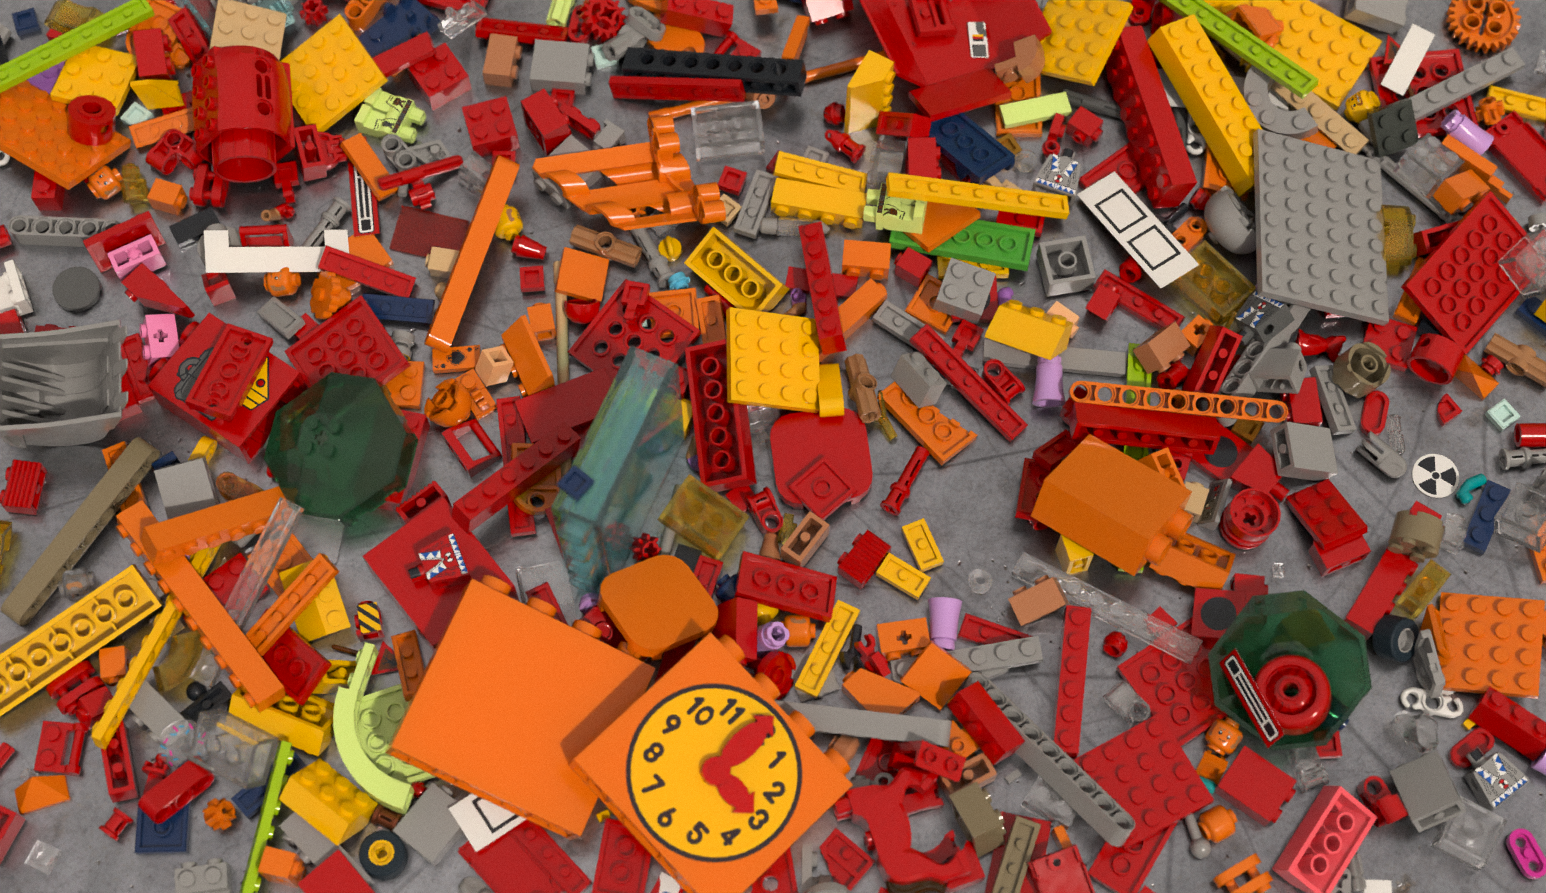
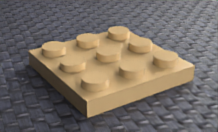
M218 0L209 50L213 46L220 48L237 45L253 46L271 52L280 60L287 14L234 0Z

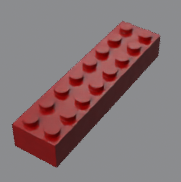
M1124 27L1105 64L1107 79L1111 83L1114 99L1121 108L1120 117L1124 121L1127 137L1132 144L1134 158L1138 162L1141 178L1145 182L1147 195L1151 200L1153 209L1178 207L1197 184V180L1143 27Z

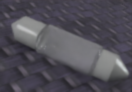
M763 217L760 221L759 231L762 234L800 237L798 226L820 222L821 220ZM821 221L824 233L830 231V228Z

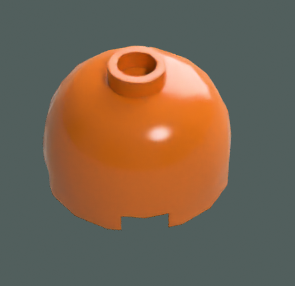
M453 378L444 380L435 387L438 391L432 400L429 397L427 398L424 414L433 423L450 428L465 422L469 418L472 408V397L467 388L459 381H455Z

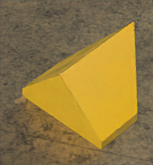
M153 79L130 81L131 88L148 110L184 106L178 81Z

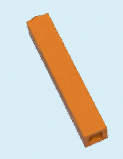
M870 278L839 306L845 340L870 319L887 300V290L881 283H876ZM819 342V364H820V363H821L827 356H829L830 354H828V355H823L822 348H821V345H820V342Z

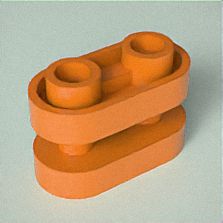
M1255 853L1212 880L1218 888L1226 885L1230 893H1254L1255 891L1257 893H1264L1272 888L1270 882L1273 881V878L1268 871L1263 874L1259 873L1255 866L1259 865L1262 861ZM1247 872L1252 880L1238 887L1234 879Z

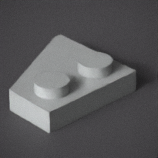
M1426 629L1419 632L1414 646L1415 654L1411 657V660L1431 699L1440 697L1445 686V676L1441 670L1431 631Z

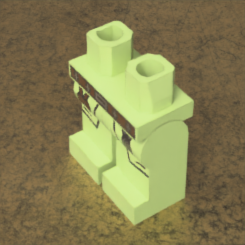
M381 87L365 99V104H362L354 120L358 132L379 139H383L389 134H395L403 142L414 143L417 131L410 126L412 123L423 125L426 114L424 110L416 107L413 100L384 92Z
M881 183L880 190L868 189L866 204L877 206L865 205L863 221L876 222L877 230L885 228L894 231L922 234L928 201L887 196L886 183Z

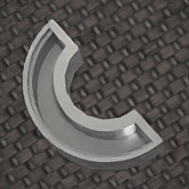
M1252 65L1244 83V98L1261 128L1265 131L1296 139H1304L1318 132V125L1305 107L1296 111H1285L1277 108L1271 102L1269 90L1275 80Z

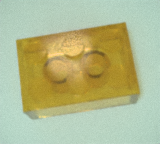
M1203 241L1190 253L1199 265L1170 284L1214 325L1222 326L1240 310L1257 287L1208 242Z
M689 474L657 520L712 559L720 560L750 516Z

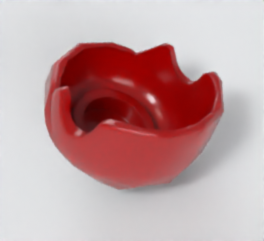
M582 299L565 301V315L573 323H591L600 312V301H597V299H593L592 302Z

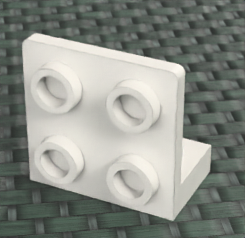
M14 260L4 262L6 272H3V276H0V313L18 309L20 316L33 312L21 270Z

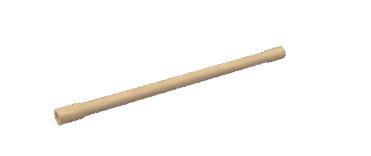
M556 261L553 263V279L555 286L560 261ZM555 292L557 383L561 384L569 381L568 318L564 312V302L567 301V295ZM571 458L561 464V478L572 467ZM561 491L559 499L561 508H563L567 499V494Z

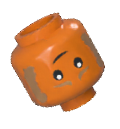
M104 165L88 176L89 183H87V186L97 199L101 197L104 200H108L123 188L120 182L123 180V177L116 168L111 170L108 166Z
M288 267L282 268L279 272H267L264 275V287L274 297L294 295L298 286L301 285L300 274L298 272H290Z
M791 614L787 615L784 621H780L789 630V639L785 642V645L788 647H807L810 644V638H815V623H810V618L807 616Z
M1229 717L1225 721L1215 719L1205 734V740L1208 742L1206 746L1221 756L1233 754L1243 739L1242 732L1238 730L1240 724Z

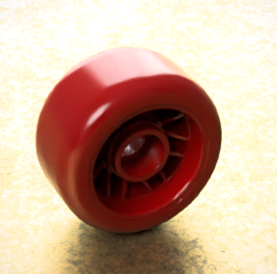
M1283 655L1268 661L1258 671L1254 681L1285 735L1308 733L1316 729L1325 720L1331 707V688L1326 674L1314 661L1299 655ZM1288 689L1298 690V694L1294 697H1288L1284 693Z

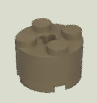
M1371 342L1357 343L1337 357L1333 366L1332 380L1346 393L1356 398H1362L1388 380L1391 367L1390 364L1387 365L1385 360L1387 356L1379 346Z
M1410 510L1397 512L1388 541V550L1393 553L1408 555L1410 560L1418 563H1423L1425 559L1436 558L1439 554L1445 526L1442 527L1443 521L1431 514L1418 511L1417 515H1409Z

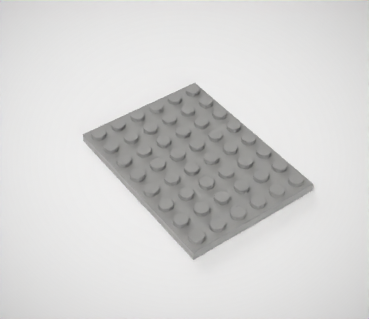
M1257 129L1253 133L1258 296L1385 326L1389 322L1381 165L1376 159Z

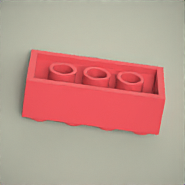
M1323 786L1272 870L1289 884L1306 893H1331L1377 819V816L1341 786Z

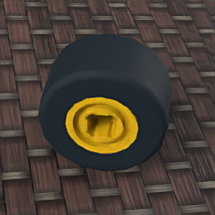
M385 830L375 831L368 835L361 843L358 853L360 864L367 874L379 880L393 879L399 875L405 868L408 859L407 848L400 837L391 831Z

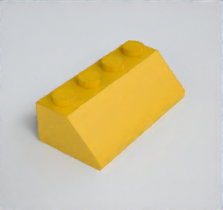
M871 50L868 51L847 85L845 133L849 134L877 127L879 111L891 112L892 107H890L893 99L891 93L894 88L892 81L896 74L893 71L894 61Z
M714 226L684 262L736 308L769 312L789 290L785 284Z
M240 687L232 694L227 719L240 726L248 727L262 735L279 741L291 742V746L319 756L327 748L334 736V703L311 694L305 704L300 705L285 693V697L259 713L255 707L250 708L243 699L244 692Z

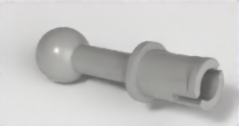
M1193 813L1184 818L1192 838L1190 850L1195 857L1205 858L1211 852V845L1207 839L1202 838Z

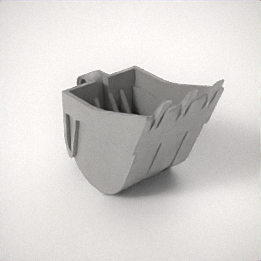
M114 320L51 331L0 334V439L18 448H27L26 444L35 446H73L103 439L109 430L114 429L121 420L122 410L128 402V392L122 393V377L128 368V359L121 360V345L127 337V326L121 327V320Z

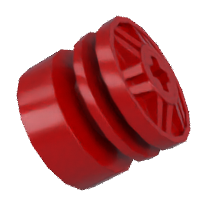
M1249 488L1242 490L1234 496L1222 512L1219 522L1222 536L1229 544L1238 549L1249 550L1257 548L1266 541L1280 523L1281 511L1278 502L1271 494L1262 489Z

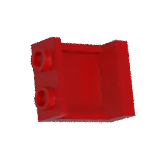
M924 740L898 742L893 745L887 767L898 772L901 768L908 767L919 771L931 772L951 781L959 782L966 758Z

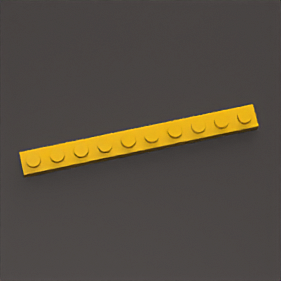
M222 544L215 548L199 550L191 555L189 562L201 578L204 577ZM170 594L166 599L163 612L159 613L154 620L151 633L144 637L140 652L130 661L128 673L125 678L122 677L118 682L116 694L113 699L108 700L106 703L104 715L100 722L97 721L92 728L91 738L99 748L105 750L183 614V611L178 613L171 602L173 598Z

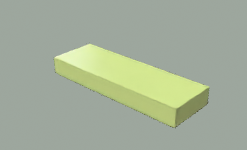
M1066 92L999 106L1005 129L1054 119L1056 113L1070 116L1072 113Z

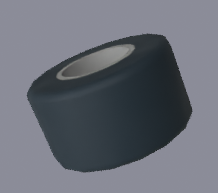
M1391 614L1382 617L1374 628L1373 647L1376 654L1381 658L1393 661H1408L1415 654L1414 646L1419 635L1418 626L1409 618Z

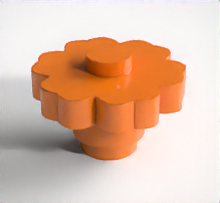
M320 272L319 279L316 278L311 288L310 307L311 313H314L317 319L326 320L332 316V312L335 313L337 310H341L351 302V292L341 286L340 278L336 277L334 272Z

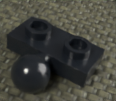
M198 681L192 682L186 688V695L194 702L180 713L191 724L195 732L199 731L230 707L232 694L222 681H219L208 691L203 683Z

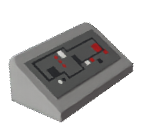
M1228 478L1210 483L1208 496L1197 522L1198 526L1212 531L1217 528L1230 491L1231 479Z

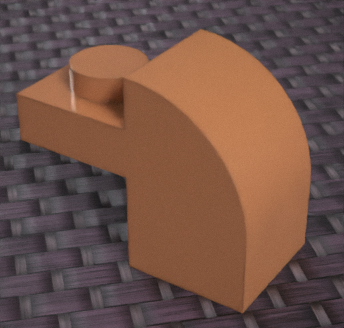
M1035 34L1014 42L1016 57L995 64L996 73L1004 84L1013 82L1021 77L1026 83H1029L1043 70L1045 64L1044 50Z

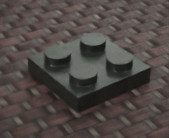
M1406 98L1367 113L1375 157L1381 158L1419 144L1411 99Z

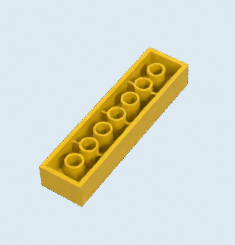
M1194 14L1160 27L1147 40L1152 51L1238 197L1254 191L1253 133L1257 129H1263Z
M135 564L129 566L0 654V717L164 605Z

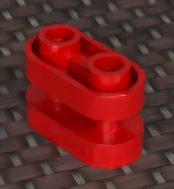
M199 163L198 168H194L193 172L195 182L194 187H191L189 191L190 201H193L194 206L205 207L207 200H211L213 207L224 208L230 181L216 176L210 164ZM211 180H214V181H213V186H212V191H209V190H210V185H211Z
M90 661L78 663L47 685L46 691L51 699L61 698L56 706L63 715H74L80 697L106 686L100 676L91 678L95 673V669Z

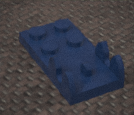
M399 0L396 6L393 3L387 2L383 9V17L358 38L373 58L419 34L428 32L431 35L441 26V22L435 14L428 11L417 0Z
M964 113L931 122L929 137H936V146H940V152L955 164L956 173L960 180L969 175L970 183L983 185L984 181L1001 170L1009 171L1014 167L1015 155Z

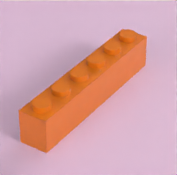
M278 486L145 526L140 541L153 565L161 562L167 563L183 555H193L202 549L215 548L222 543L231 540L238 541L250 534H260L266 529L285 526L290 522L294 507L283 488Z

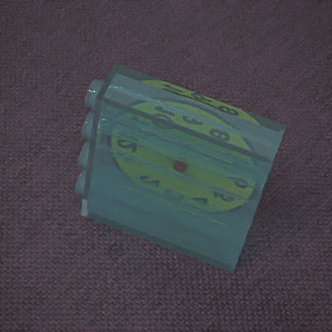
M630 346L572 466L576 465L595 481V484L578 503L560 489L551 506L567 572L571 574L569 582L587 593L595 594L605 577L624 568L632 551L629 547L632 546L633 537L638 538L685 440L678 364Z

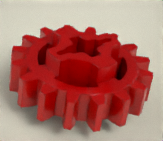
M613 0L583 1L584 4L580 7L583 13L579 15V18L585 21L581 26L588 27V35L593 33L594 39L597 40L601 37L602 42L608 39L611 40L618 35L620 29L626 25L623 21L627 19L626 15H622V11L625 8H619L618 6L619 0L615 2Z

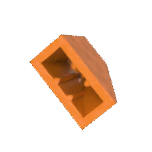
M862 668L857 672H849L842 680L841 691L859 710L904 715L919 702L921 695L914 689Z

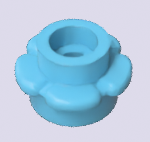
M684 272L675 273L668 279L670 290L687 289L689 287L690 278L686 277Z

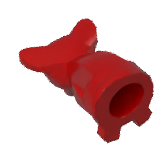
M1298 329L1295 343L1301 347L1303 357L1327 352L1329 359L1335 362L1342 350L1343 343L1346 341V337L1328 336L1323 338L1315 334H1306L1302 329Z

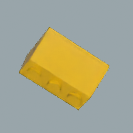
M1009 300L999 306L985 333V338L1052 360L1067 349L1073 322L1067 321V318L1062 315L1055 314L1052 316L1044 313L1045 311L1041 308H1029L1023 306V303L1020 301Z
M313 560L279 573L284 591ZM335 577L295 620L299 635L307 642L351 628Z

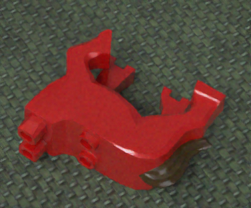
M903 767L888 785H868L847 790L845 796L839 798L833 805L837 822L850 818L852 824L860 826L864 830L865 836L863 841L867 852L872 851L877 869L886 883L889 893H925L930 891L945 893V883L968 877L972 874L965 849L960 850L959 846H956L953 830L945 834L941 843L930 851L919 852L911 848L912 836L908 816L925 810L943 808L944 806L943 799L939 797L936 780L939 775ZM909 788H913L918 791L912 794L905 795L906 790Z

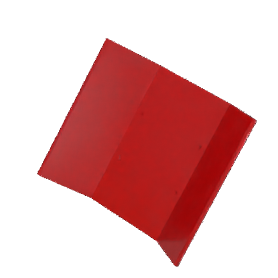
M859 0L887 58L894 61L893 70L896 72L895 75L920 87L986 68L994 71L995 64L1016 57L1015 41L1034 34L1039 41H1042L1052 33L1036 0H948L947 5L952 22L956 25L958 31L953 37H946L945 35L918 37L908 0ZM935 4L940 25H942L944 23L941 17L939 6ZM968 22H985L988 58L971 57Z

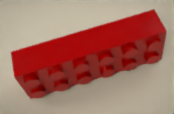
M727 339L685 348L701 488L710 493L757 484L747 405L727 402Z

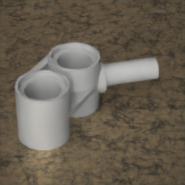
M389 134L382 139L381 146L385 158L398 169V172L418 166L415 154L398 135ZM392 147H397L395 150H389ZM405 163H411L408 166H403ZM409 184L399 186L398 196H407Z

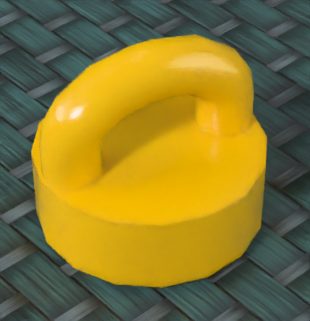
M669 235L658 246L659 253L665 256L668 262H673L681 256L682 247L680 242Z

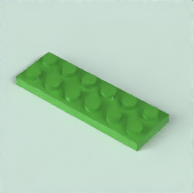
M976 220L929 253L902 231L892 230L889 243H891V248L906 250L910 247L918 253L1028 271L1035 229Z

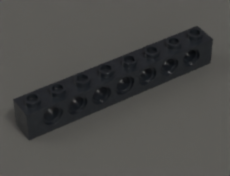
M628 47L621 68L624 76L742 79L746 93L796 97L802 96L807 78L804 60L645 49L641 47Z

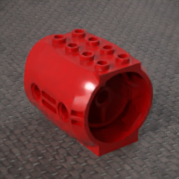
M237 45L220 48L213 46L191 68V76L193 77L192 111L195 130L194 140L196 141L197 153L201 158L213 164L214 174L223 180L249 183L267 179L277 171V162L295 148L290 64L280 62L274 54L258 47Z

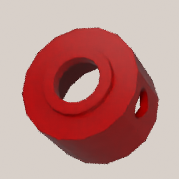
M84 95L70 102L68 105L67 129L68 135L72 140L86 146H100L113 139L115 135L116 109L111 101L96 95ZM108 126L106 132L101 133L102 128Z
M1431 333L1422 334L1407 360V366L1416 376L1427 382L1446 385L1453 380L1464 359V353L1455 342L1446 337Z

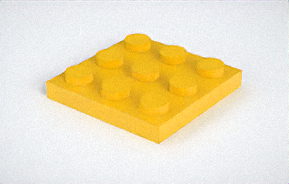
M95 45L67 59L52 89L51 99L70 104L73 99L79 96L96 95L104 97L115 106L116 116H118L131 88L130 81H134L138 73L136 55Z

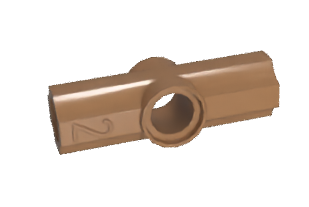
M578 224L574 227L569 240L570 245L633 268L638 265L642 253L641 247L616 239L610 232L600 233ZM604 244H609V245H611V246L608 247V248H602V247H601V246L604 245Z
M1495 333L1485 347L1484 352L1493 355L1505 363L1506 368L1512 374L1517 376L1525 375L1546 387V362L1536 357L1537 354L1531 347L1523 344L1516 345Z
M863 354L849 356L844 361L851 385L848 390V396L856 403L859 418L862 419V422L871 423L878 420L881 416L874 391L877 387V380L869 373Z

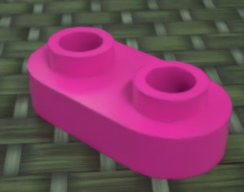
M1522 828L1512 831L1507 836L1506 845L1522 874L1529 879H1539L1546 874V857L1531 832ZM1516 839L1522 842V847L1516 845ZM1529 863H1533L1536 866L1535 871L1529 868Z

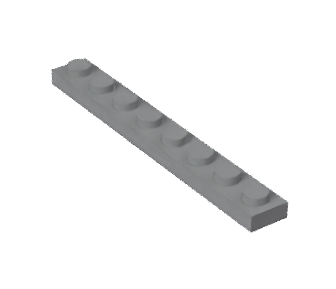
M1511 47L1408 98L1412 100L1415 121L1417 122L1522 70L1525 63L1514 48ZM1367 118L1361 121L1358 127L1369 140V143L1373 144Z

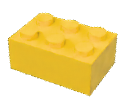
M321 758L290 776L279 798L280 801L337 846L365 828L378 805L368 794L362 792L349 779L343 777Z

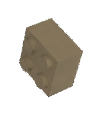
M976 781L949 795L953 816L966 839L972 842L977 857L1005 844L1003 836L1006 833L1003 826L1004 819L998 809L993 810L990 804L992 799L986 788L981 789Z

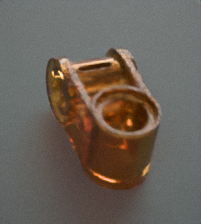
M223 472L216 479V486L221 496L228 501L264 491L256 484L246 481L231 472ZM231 483L233 484L232 487H230V486H227L226 488L224 487L225 485H231Z

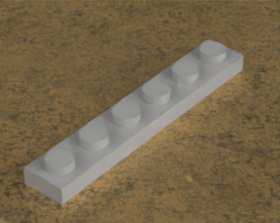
M1039 636L947 651L970 668L971 673H981L1043 662ZM918 656L890 661L894 682L906 686L900 681V678Z

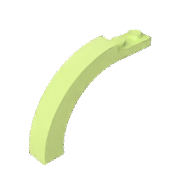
M365 642L363 650L360 649L357 653L355 672L351 673L348 678L347 687L349 689L339 687L333 711L335 740L345 766L358 785L381 805L406 815L415 792L412 785L398 781L380 771L366 756L359 737V710L379 653L374 644Z

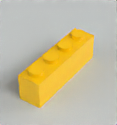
M776 178L771 199V213L781 217H798L803 221L821 220L826 225L838 224L849 229H862L864 207L867 205V193Z

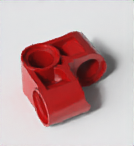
M177 129L168 130L159 142L150 149L145 159L146 163L164 175H169L180 161L193 171L194 168H198L199 163L204 161L197 153L196 141Z
M1369 776L1359 782L1357 794L1364 806L1377 816L1374 822L1376 827L1389 825L1409 815L1398 794H1391L1380 777ZM1368 783H1372L1375 786V795L1368 791Z

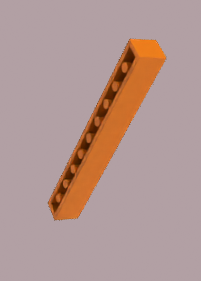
M140 500L117 514L118 525L116 529L123 539L126 537L131 542L129 546L135 556H141L145 561L143 565L151 576L155 574L159 579L157 584L164 594L169 592L173 598L171 602L178 613L184 612L187 616L185 621L193 632L196 630L202 636L199 639L207 651L211 649L216 655L214 660L221 670L226 668L230 674L228 678L235 689L240 687L244 692L243 699L250 708L255 707L261 713L285 697L284 686L186 557L183 555L170 562H161L153 565L140 541L144 527L158 523V520L146 504Z

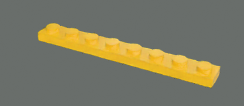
M888 172L886 177L887 196L1059 219H1067L1070 214L1068 199L1065 195Z

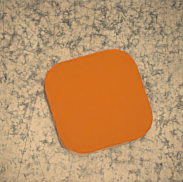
M671 555L654 556L608 575L600 585L597 604L600 612H607L628 642L627 650L633 656L637 653L642 656L652 657V661L659 660L664 652L700 637L703 640L710 632L712 633L716 626L718 608L689 566L677 557Z

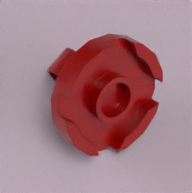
M774 650L769 652L763 659L757 657V660L750 662L747 665L748 667H746L747 670H750L749 673L753 677L761 672L776 685L780 692V695L776 698L777 700L783 698L793 685L794 679H791L792 670L796 671V664L794 658L786 652Z

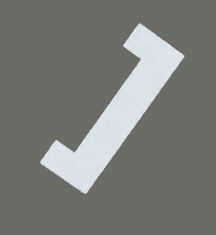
M204 230L206 273L279 272L284 267H288L290 272H324L319 270L318 266L326 246L349 253L348 230H324L325 246L229 247L228 230Z

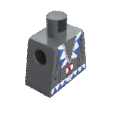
M1258 290L1252 292L1235 315V321L1240 328L1237 334L1243 336L1240 342L1242 346H1245L1252 338L1261 343H1267L1295 320L1285 303L1258 296Z

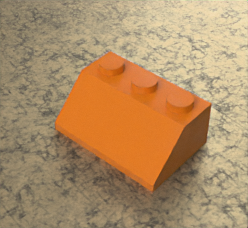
M523 315L501 335L503 344L500 346L505 348L514 362L511 373L514 378H519L521 384L518 385V388L524 398L555 386V382L526 315Z
M1186 533L1180 541L1169 536L1173 542L1159 566L1150 563L1149 567L1157 574L1170 576L1184 586L1222 590L1236 554Z

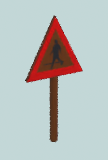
M1387 35L1383 65L1392 64L1401 47L1389 35ZM1409 84L1407 91L1410 97H1412L1414 93Z
M384 641L381 644L371 676L398 671L394 650ZM335 644L331 646L332 649L356 656L358 653L357 650Z

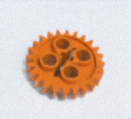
M1452 0L1446 12V15H1448L1446 23L1450 24L1448 31H1454L1452 38H1460L1459 45L1464 42L1467 43V50L1473 46L1475 53L1478 52L1479 48L1483 49L1484 54L1488 52L1489 48L1493 53H1496L1498 47L1504 50L1506 45H1510L1513 39L1516 38L1521 27L1519 23L1521 16L1517 15L1519 8H1512L1515 1L1508 2L1507 0ZM1488 4V9H1487V12H1486V14H1485L1484 21H1483V15H1482V14H1483V12H1484V10H1485V7H1486L1485 5ZM1483 21L1484 26L1481 35H1479V29Z

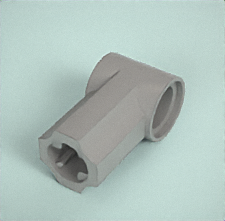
M626 24L620 29L617 36L603 44L602 50L609 61H617L626 55L628 47L643 48L647 38L632 26Z

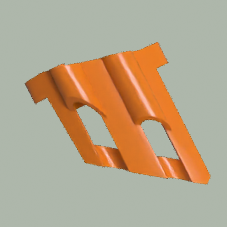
M671 115L647 118L650 142L537 158L532 166V169L542 179L550 178L555 181L563 192L562 196L589 215L603 214L611 226L622 230L699 221L700 224H708L726 220L724 202L720 200L717 182L695 185L692 181L689 165L685 157L679 153V137L674 130V122ZM600 171L618 186L589 190L587 184L577 174ZM650 206L665 214L635 218L628 209Z

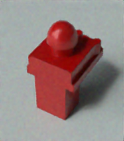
M164 752L156 755L154 763L145 761L144 766H142L141 770L148 775L143 794L171 774V769L165 764L168 758L161 756L165 754Z

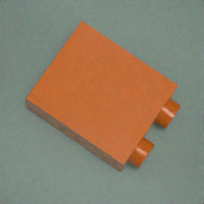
M1089 434L1044 480L1031 517L1135 576L1147 561L1156 566L1160 565L1173 542L1169 536L1180 541L1186 534L1194 518V515L1185 511L1192 491Z

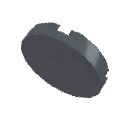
M81 266L71 267L62 271L56 277L53 283L52 294L57 304L64 310L83 312L91 308L98 301L101 283L96 274L90 269Z

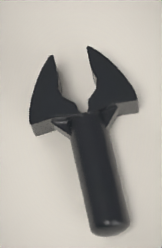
M1181 203L1167 217H1162L1157 213L1156 218L1163 225H1166V229L1173 234L1177 230L1173 223L1189 207L1186 203Z
M859 624L852 626L849 650L847 652H839L840 662L844 670H850L851 658H853L855 663L853 666L854 672H857L864 666L860 659L862 655L854 646V642L861 641L862 626Z

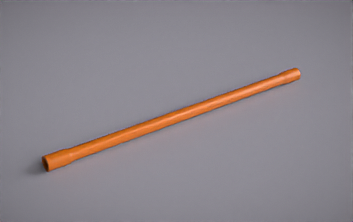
M884 50L876 52L877 54L887 58ZM865 56L806 71L807 78L805 83L856 70ZM692 101L647 113L648 118L671 115L672 118H677L733 102Z

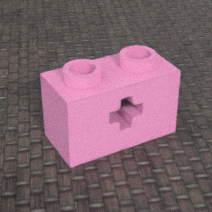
M151 234L107 253L121 282L141 263L151 271L167 265Z
M175 314L145 315L143 324L139 325L140 338L145 340L142 353L143 359L148 361V367L153 368L164 357L170 360L180 348Z

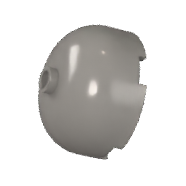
M1225 185L1214 193L1205 205L1204 218L1211 231L1208 234L1215 244L1220 243L1232 253L1249 254L1256 250V217L1240 201L1241 198L1238 197L1236 192Z

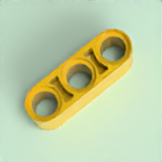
M839 363L819 364L820 382L817 383L820 405L819 416H844V400Z

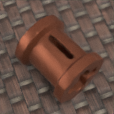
M379 804L373 813L371 824H379L393 832L392 830L405 815L396 813Z

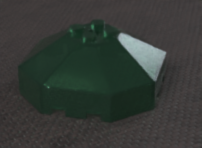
M330 372L276 411L264 460L295 514L307 520L351 527L358 522V517L367 511L371 513L386 502V497L395 491L399 493L407 487L418 438L407 425L405 416L399 406L394 403L387 386L375 378ZM323 432H325V436H327L328 439L327 441H323L322 445H320V441L317 440V436H321Z
M1305 590L1252 596L1208 652L1215 706L1232 717L1238 724L1262 742H1264L1219 662L1236 648L1254 680L1258 671L1268 661L1283 655H1299L1314 661L1326 674L1330 683L1332 701L1325 720L1316 729L1302 735H1283L1269 747L1273 751L1327 745L1339 727L1344 724L1356 709V706L1372 689L1365 636ZM1288 689L1284 694L1288 697H1294L1298 694V690Z

